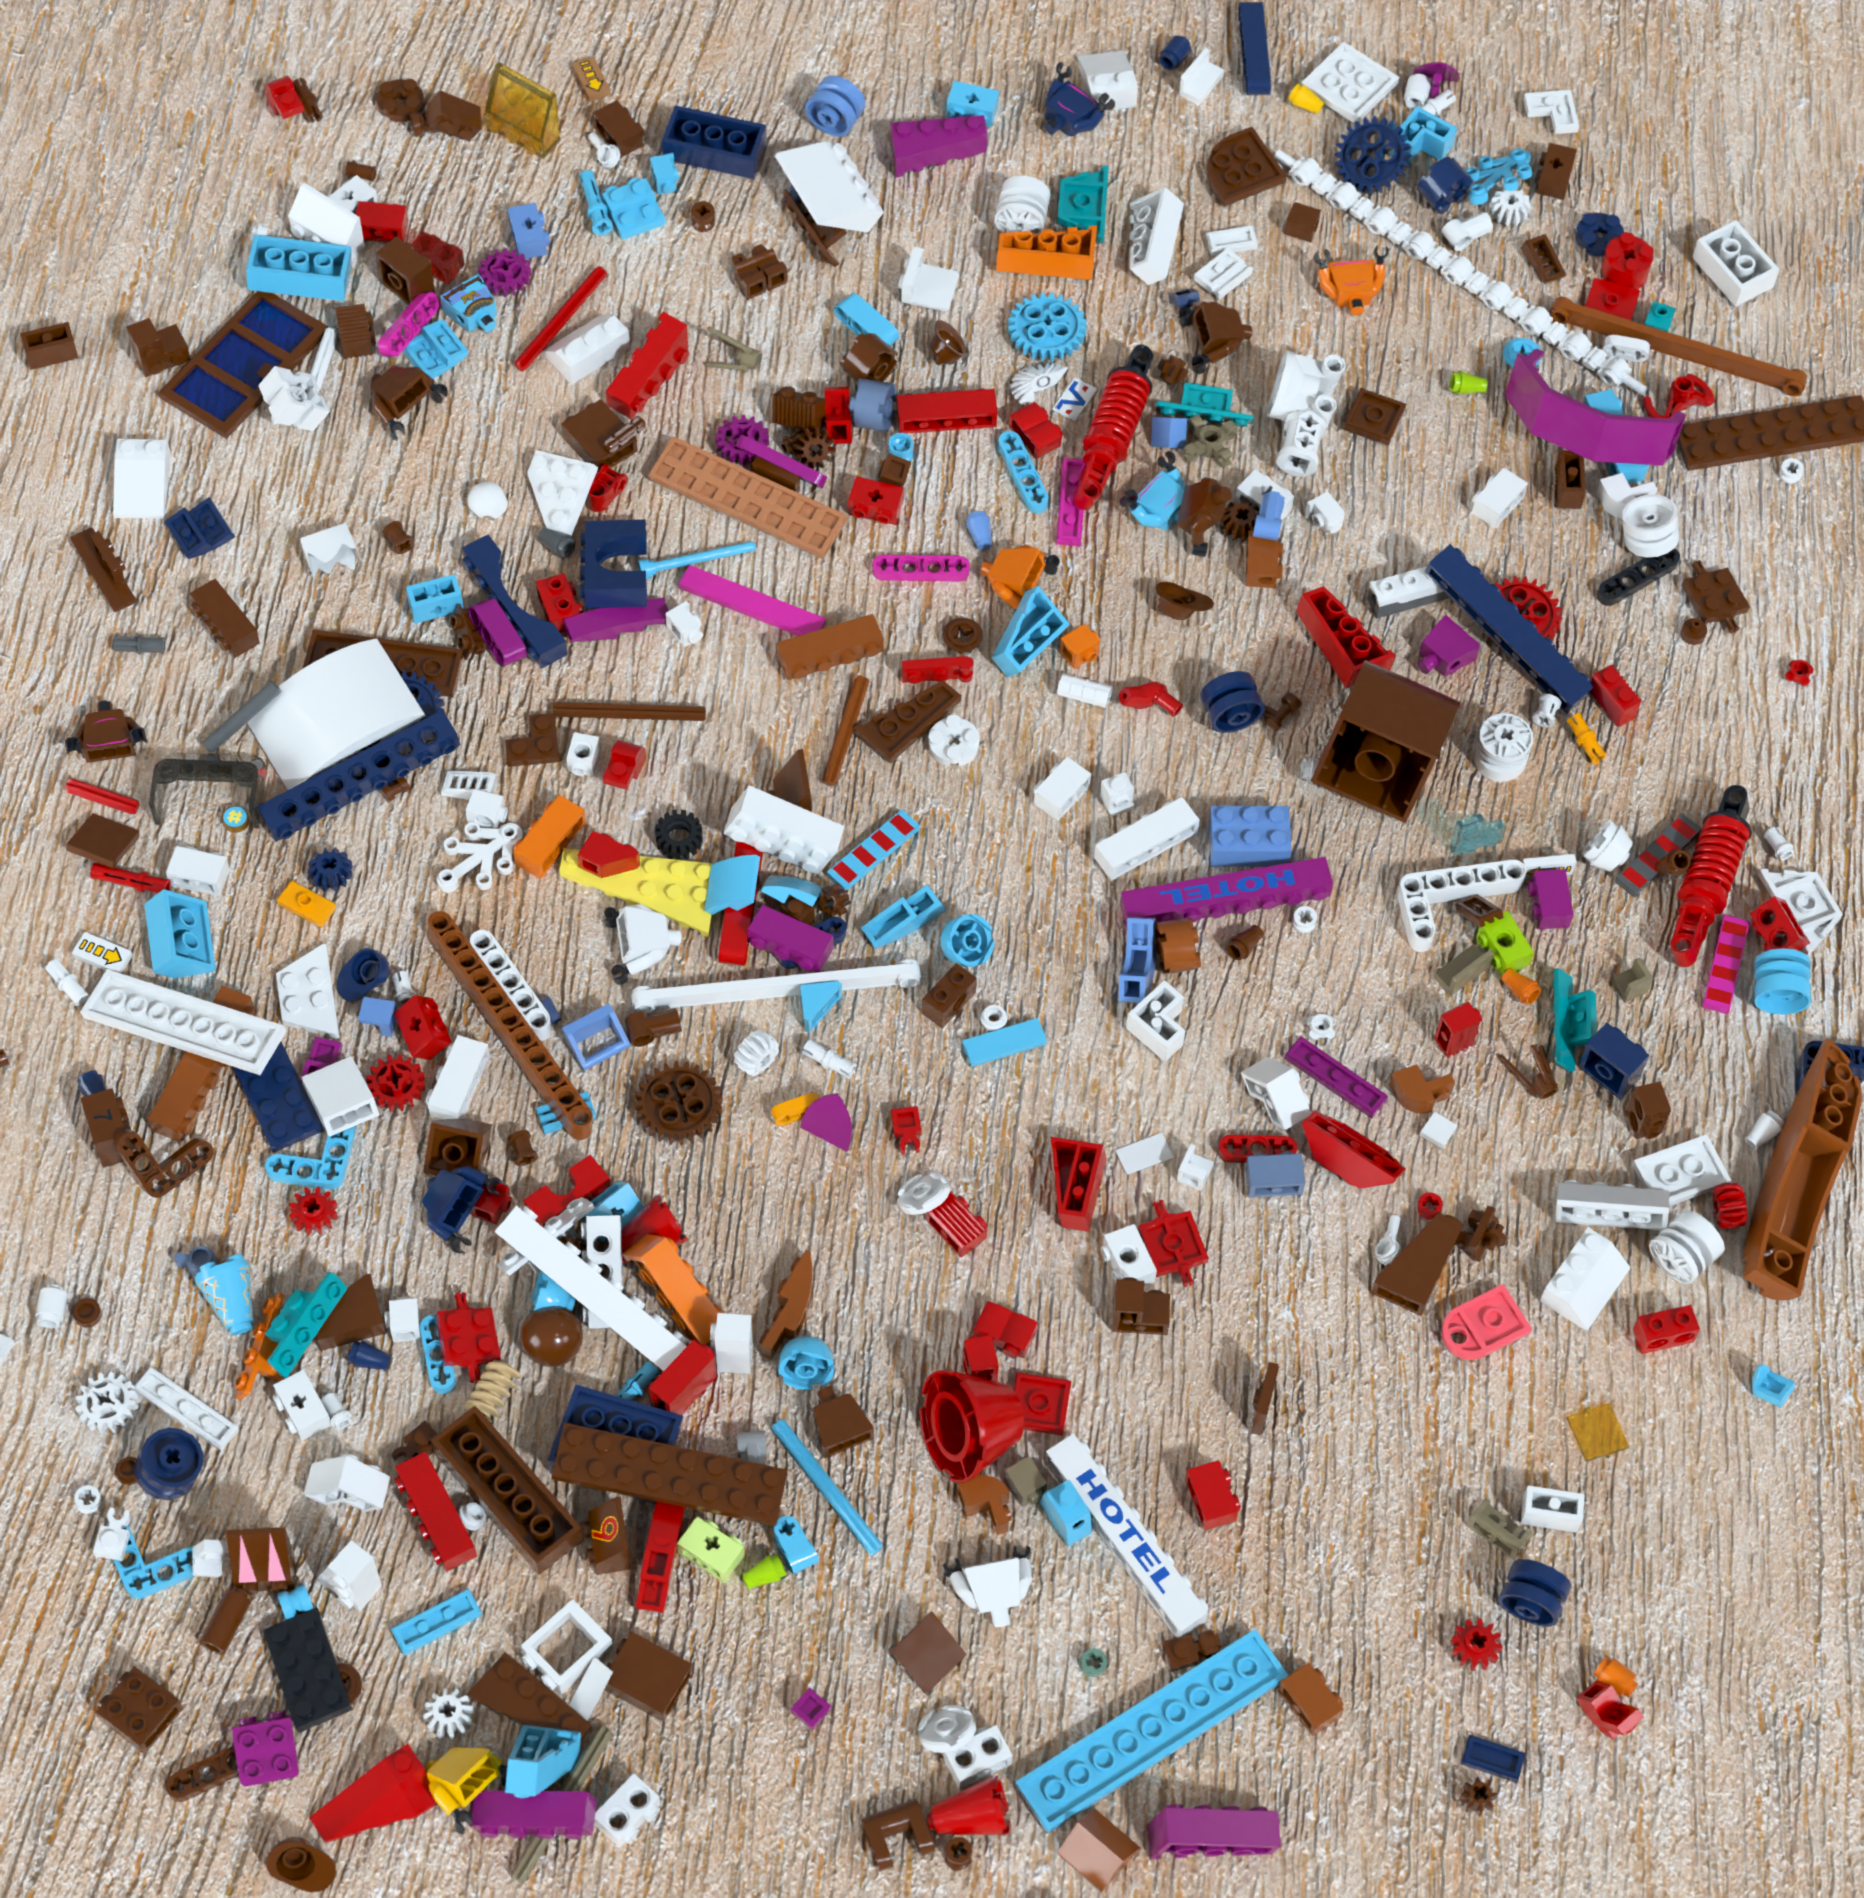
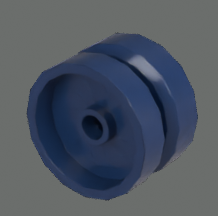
M1235 671L1220 675L1205 685L1200 693L1204 709L1208 712L1209 721L1216 732L1230 733L1245 729L1260 719L1265 712V705L1260 694L1257 693V686L1253 676L1248 672Z
M169 1427L157 1430L147 1438L136 1460L134 1473L139 1486L146 1494L156 1499L173 1500L181 1498L191 1490L203 1467L204 1454L201 1445L192 1434L182 1429Z
M1529 1559L1513 1561L1507 1576L1509 1582L1504 1584L1498 1598L1500 1606L1511 1615L1530 1624L1545 1627L1555 1626L1563 1610L1561 1604L1565 1603L1572 1587L1570 1580L1553 1567Z

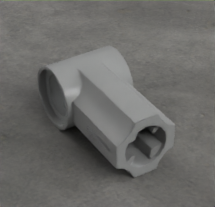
M765 1431L737 1432L738 1458L765 1465V1456H767Z

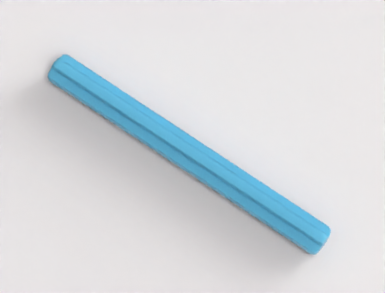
M780 1419L772 1426L773 1433L870 1555L879 1552L882 1549L881 1541L787 1422Z

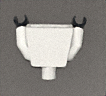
M643 904L625 906L620 908L619 911H616L613 907H608L604 912L606 919H604L605 925L608 928L617 926L622 963H627L626 967L615 965L611 969L612 975L622 973L621 976L614 979V982L618 985H622L627 981L628 974H637L661 961L669 950L670 945H680V930H668L666 916L656 913Z
M1015 1546L1012 1558L962 1567V1572L959 1559L954 1558L956 1567L949 1569L944 1562V1572L950 1578L956 1594L969 1608L977 1609L979 1613L991 1611L993 1627L1010 1625L1007 1608L1020 1605V1600L1026 1596L1032 1581L1029 1561L1031 1549L1029 1546H1026L1025 1554L1023 1555L1017 1552V1546Z

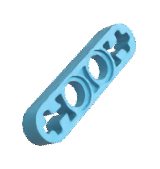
M1005 431L999 436L998 448L1026 508L1032 513H1042L1048 507V493L1020 436L1014 431ZM1006 441H1009L1011 444H1014V451L1011 452V447L1008 443H1005ZM1022 459L1025 461V464L1023 466H1015L1012 461ZM1031 478L1035 482L1032 485H1024L1021 480ZM1034 492H1035V496H1036L1037 500H1038V501H1041V503H1037V501H1033V493H1034Z

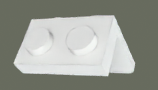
M914 247L911 256L907 255L904 270H906L905 275L901 274L898 288L902 289L901 302L940 311H948L959 280V273L954 270L923 264V249Z

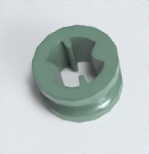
M1095 1648L1085 1651L1080 1661L1081 1671L1088 1677L1100 1676L1107 1665L1106 1655L1101 1650ZM1089 1657L1101 1661L1098 1664V1669H1095L1093 1665L1087 1666L1086 1663L1089 1662Z

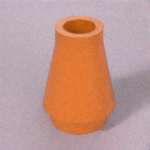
M1512 968L1508 969L1501 978L1520 1003L1530 1005L1536 1001L1541 993L1538 982L1514 971Z

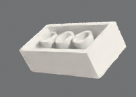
M749 785L732 806L723 834L730 836L737 842L751 845L760 852H767L779 857L784 862L800 866L807 872L819 874L837 853L845 826Z

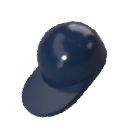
M369 948L359 950L354 954L338 975L337 990L339 995L346 1001L356 1002L365 997L372 988L379 987L385 983L390 972L389 962L385 955L380 951Z

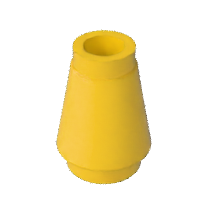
M1298 83L1288 98L1292 105L1316 114L1320 112L1325 103L1305 84L1302 86Z

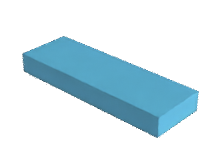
M1038 1018L962 1040V1046L971 1067L1047 1044L1046 1036Z
M468 1588L391 1628V1632L403 1655L406 1656L481 1617L482 1612Z

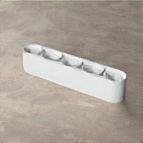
M487 930L475 931L470 937V944L540 1041L548 1039L551 1035V1021L547 1010L494 936ZM482 944L488 945L485 948H478ZM494 964H501L498 968L491 967ZM510 983L516 984L513 987H506ZM523 1003H529V1004H530V1005L527 1006V1007H520V1006H519V1005H521V1004H523ZM536 1023H543V1024H544V1025L541 1026V1027H535V1026H533V1025L536 1024Z

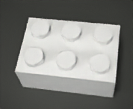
M1736 220L1698 239L1692 257L1735 307L1773 288L1780 270Z

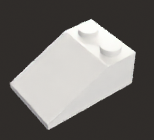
M1123 50L1077 56L1087 95L1099 103L1100 95L1107 93L1109 99L1106 103L1111 98L1115 101V107L1112 110L1136 107L1138 87L1134 71Z
M117 439L114 466V518L164 519L172 459L167 440Z

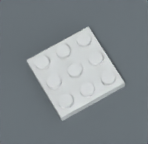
M1343 42L1301 82V85L1305 84L1325 102L1326 106L1355 124V121L1359 122L1398 84L1399 77Z

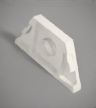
M1761 869L1758 876L1771 898L1777 896L1786 900L1810 941V944L1802 948L1804 954L1810 956L1841 920L1842 912L1818 872L1805 871L1798 873L1796 871L1784 870L1783 873L1768 872V869Z
M322 944L276 973L281 1016L285 1026L300 1027L312 1033L319 1031L330 1034L331 1038L337 1039L340 1038L328 951L326 944Z

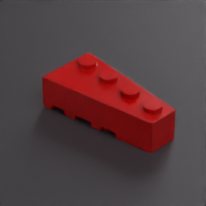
M664 311L658 318L661 323L656 330L651 328L646 334L647 340L643 348H636L630 359L629 367L623 366L606 390L607 406L629 419H632L636 413H640L649 398L658 393L660 386L666 380H669L673 376L675 369L680 364H684L689 357L687 325Z

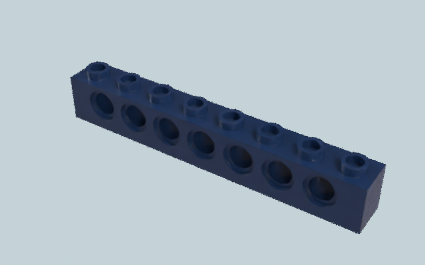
M441 710L257 807L275 841L287 839L294 832L314 825L317 820L337 813L342 807L360 801L365 795L375 790L383 789L388 783L396 780V778H404L418 767L429 765L441 755L453 752L461 744L455 729L444 711ZM434 739L432 743H426L428 740ZM411 751L409 755H403L405 752ZM388 763L386 767L380 768L382 764ZM359 776H365L363 779L356 780ZM336 788H342L338 792H333ZM313 800H319L315 804H310ZM290 812H295L294 815L287 816Z

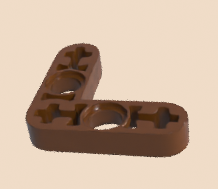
M122 1129L114 1137L115 1149L141 1188L154 1198H160L207 1164L214 1154V1149L209 1142L202 1138H194L158 1164L142 1138L133 1130ZM126 1137L131 1139L130 1144L136 1151L132 1152L124 1146L126 1144L124 1140ZM198 1146L203 1148L201 1156L196 1155L198 1153L196 1149ZM186 1155H188L189 1157H191V1158H189V1159H190L191 1161H193L192 1164L190 1163V1161H189L188 1159L185 1158ZM140 1157H147L148 1164L145 1169L137 1170L135 1167L136 1161ZM177 1161H182L184 1164L182 1172L174 1175L172 1173L173 1164ZM163 1172L171 1178L169 1181L165 1179L166 1176L163 1175ZM154 1179H157L159 1181V1187L156 1190L153 1188L154 1185L152 1181Z

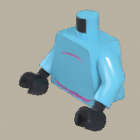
M1171 451L1165 452L1168 463L1163 456L1158 457L1157 460L1160 467L1167 469L1166 472L1162 470L1138 495L1136 491L1129 489L1124 492L1126 496L1120 498V505L1130 507L1129 511L1142 526L1168 530L1178 521L1186 485L1177 467H1173L1176 457Z

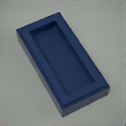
M1469 1735L1461 1765L1517 1783L1526 1753Z

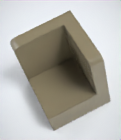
M1637 958L1634 960L1631 969L1614 976L1611 982L1626 1003L1648 993L1653 976L1642 960Z

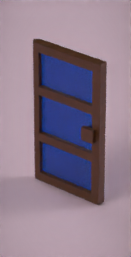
M257 291L174 375L157 395L163 401L227 439L264 401L258 385L274 366L290 369L292 372L319 344L328 326L274 293Z

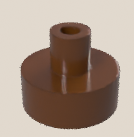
M1688 619L1683 623L1680 632L1681 638L1690 645L1701 644L1705 640L1707 626L1699 619Z

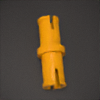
M1581 713L1574 714L1573 717L1578 725L1571 717L1566 722L1577 737L1576 742L1580 747L1584 748L1592 764L1599 763L1600 760L1595 752L1602 760L1606 758L1607 754L1596 740V733L1589 729Z

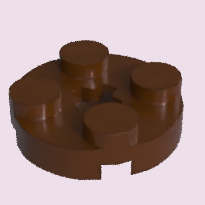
M414 79L383 82L379 87L380 90L376 97L378 110L381 115L388 116L391 121H410L409 114L418 113L420 109L422 111L424 108L423 91ZM403 98V103H398L397 99Z

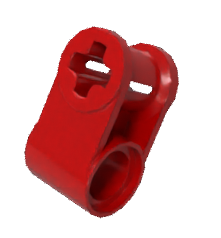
M604 464L594 477L586 498L587 507L593 512L606 510L617 495L625 489L628 475L624 473L619 474L612 470L610 465Z

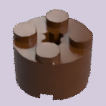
M861 333L855 338L854 346L849 353L841 358L840 365L843 367V371L857 383L859 378L884 382L897 364L894 357L898 356V353L875 333L868 335Z

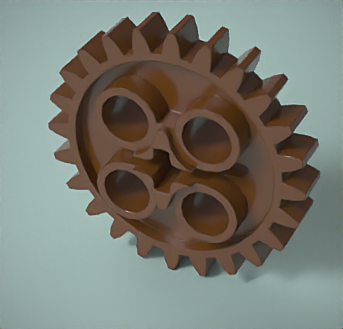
M677 1061L674 1062L673 1068H669L664 1063V1071L662 1072L655 1067L654 1077L646 1074V1083L640 1082V1091L635 1093L637 1100L635 1102V1110H638L636 1112L637 1119L642 1120V1128L649 1127V1136L658 1133L659 1142L668 1137L669 1145H672L674 1139H678L680 1145H683L684 1138H688L691 1143H694V1135L696 1134L703 1139V1130L712 1132L711 1123L718 1124L719 1117L717 1114H722V1106L720 1105L723 1104V1098L720 1096V1086H715L716 1078L708 1079V1070L700 1074L698 1064L693 1069H689V1062L687 1061L683 1068L679 1067ZM671 1083L676 1087L679 1102L683 1105V1112L688 1121L687 1123H684L682 1120L679 1105L674 1099V1092L670 1086ZM685 1085L693 1086L690 1090L682 1089ZM659 1093L667 1094L664 1098L656 1097ZM693 1108L702 1109L699 1113H692L690 1110ZM668 1116L676 1117V1119L673 1121L665 1120V1118Z

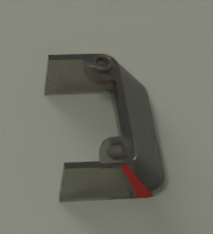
M170 753L155 765L153 770L149 806L154 823L160 825L166 784L176 780L235 782L242 787H251L249 811L253 827L259 829L261 814L257 806L263 804L267 773L265 762L258 756L201 753Z

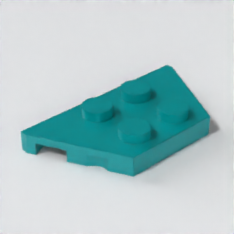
M1109 165L1102 166L1101 171L1091 174L1086 171L1074 177L1070 176L1060 179L1057 223L1066 228L1077 227L1078 230H1088L1089 226L1097 225L1096 242L1104 244Z

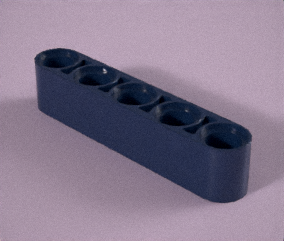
M1239 2L1238 20L1246 95H1270L1271 74L1263 2Z

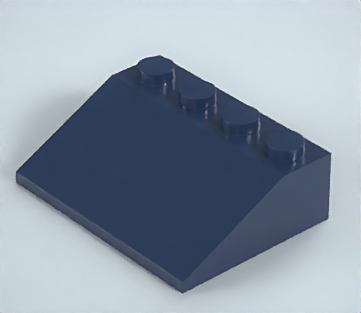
M575 1385L548 1457L549 1473L552 1474L564 1423L676 1446L683 1415ZM637 1498V1499H640V1500H643V1501H647V1502L656 1504V1501H651V1500H647V1499Z

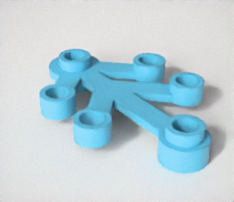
M1515 149L1507 157L1492 160L1491 156L1479 158V169L1468 168L1465 171L1472 177L1473 182L1483 178L1488 179L1482 184H1474L1470 187L1468 192L1470 203L1480 205L1487 202L1489 199L1488 190L1502 178L1504 179V189L1506 191L1518 189V178L1528 179L1532 176V168L1529 165L1531 154L1524 149ZM1512 169L1517 170L1518 178L1513 176Z

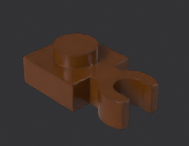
M424 1420L403 1438L407 1446L396 1448L391 1454L392 1459L395 1461L400 1456H405L407 1461L425 1451L430 1456L433 1453L430 1440L438 1433Z

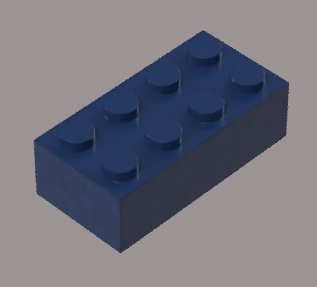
M675 105L662 139V154L673 153L674 162L754 179L767 144L766 125Z

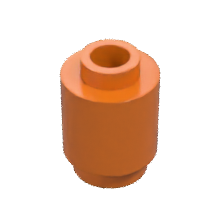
M1608 1656L1604 1658L1593 1674L1598 1678V1681L1611 1684L1620 1698L1623 1695L1629 1697L1638 1686V1683L1634 1681L1637 1675L1615 1658L1612 1660Z

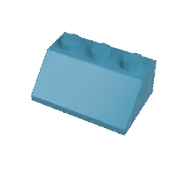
M163 889L144 904L153 973L171 978H181L210 973L216 970L206 901Z

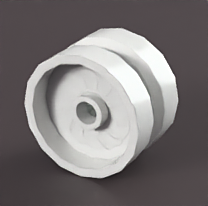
M1654 494L1634 498L1626 504L1622 511L1624 542L1630 552L1642 557H1658L1669 553L1676 547L1679 542L1677 506L1672 500L1665 496Z

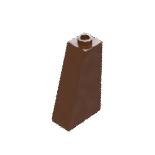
M1438 1213L1376 1278L1371 1294L1422 1316L1453 1252L1464 1224L1451 1215Z

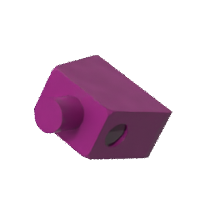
M1445 615L1422 641L1419 652L1422 659L1417 662V666L1424 674H1428L1431 670L1435 669L1442 676H1448L1475 661L1478 657L1480 644Z

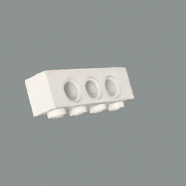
M586 1216V1223H581L582 1239H587V1250L582 1251V1260L587 1263L591 1259L597 1265H607L610 1269V1275L606 1280L608 1281L612 1277L623 1286L621 1216ZM598 1237H606L609 1240V1248L604 1252H597L594 1248V1242ZM583 1306V1322L589 1323V1329L611 1328L588 1308Z

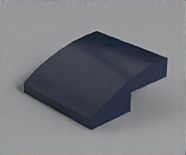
M210 497L190 511L184 507L164 521L188 559L206 554L236 537Z

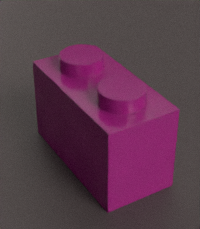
M1566 869L1534 871L1532 881H1528V895L1533 897L1532 918L1537 920L1538 929L1570 928L1574 914Z

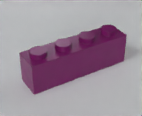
M482 1790L474 1798L472 1827L480 1833V1836L485 1838H497L498 1834H508L509 1837L523 1839L526 1835H536L542 1839H553L554 1835H564V1837L569 1839H582V1835L593 1836L597 1800L589 1792L542 1791L536 1796L519 1798L512 1793H505V1791Z

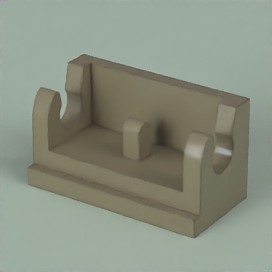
M1485 1498L1472 1514L1467 1526L1514 1560L1532 1537L1533 1531L1529 1528L1525 1531L1490 1505L1491 1501Z

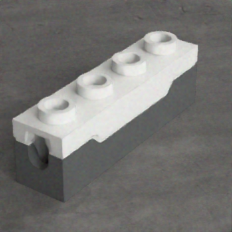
M1426 567L1370 582L1367 600L1376 619L1450 597L1425 573Z

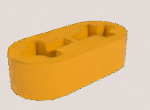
M809 1093L777 1104L771 1109L775 1124L784 1126L802 1120L807 1108L820 1098L817 1093Z

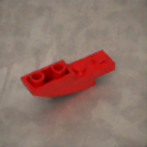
M656 1502L640 1574L641 1580L635 1606L637 1610L660 1614L665 1613L685 1507Z

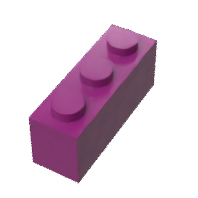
M764 905L760 907L747 929L748 942L758 950L765 949L774 953L781 960H790L806 971L820 972L834 949L833 935Z

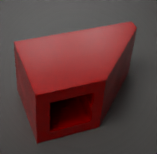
M592 831L577 854L579 868L600 878L635 870L640 866L639 852L629 844L623 845L615 841L610 835L600 834Z

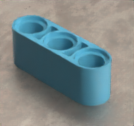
M853 292L834 306L837 318L857 336L861 333L865 335L875 333L889 346L899 339L896 327L858 294Z

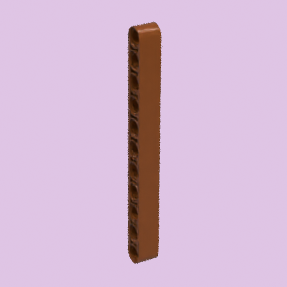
M443 911L433 912L428 918V938L568 1134L576 1140L587 1139L592 1133L593 1114L591 1109L451 916ZM582 1121V1122H585V1123H584V1124H577L576 1122Z

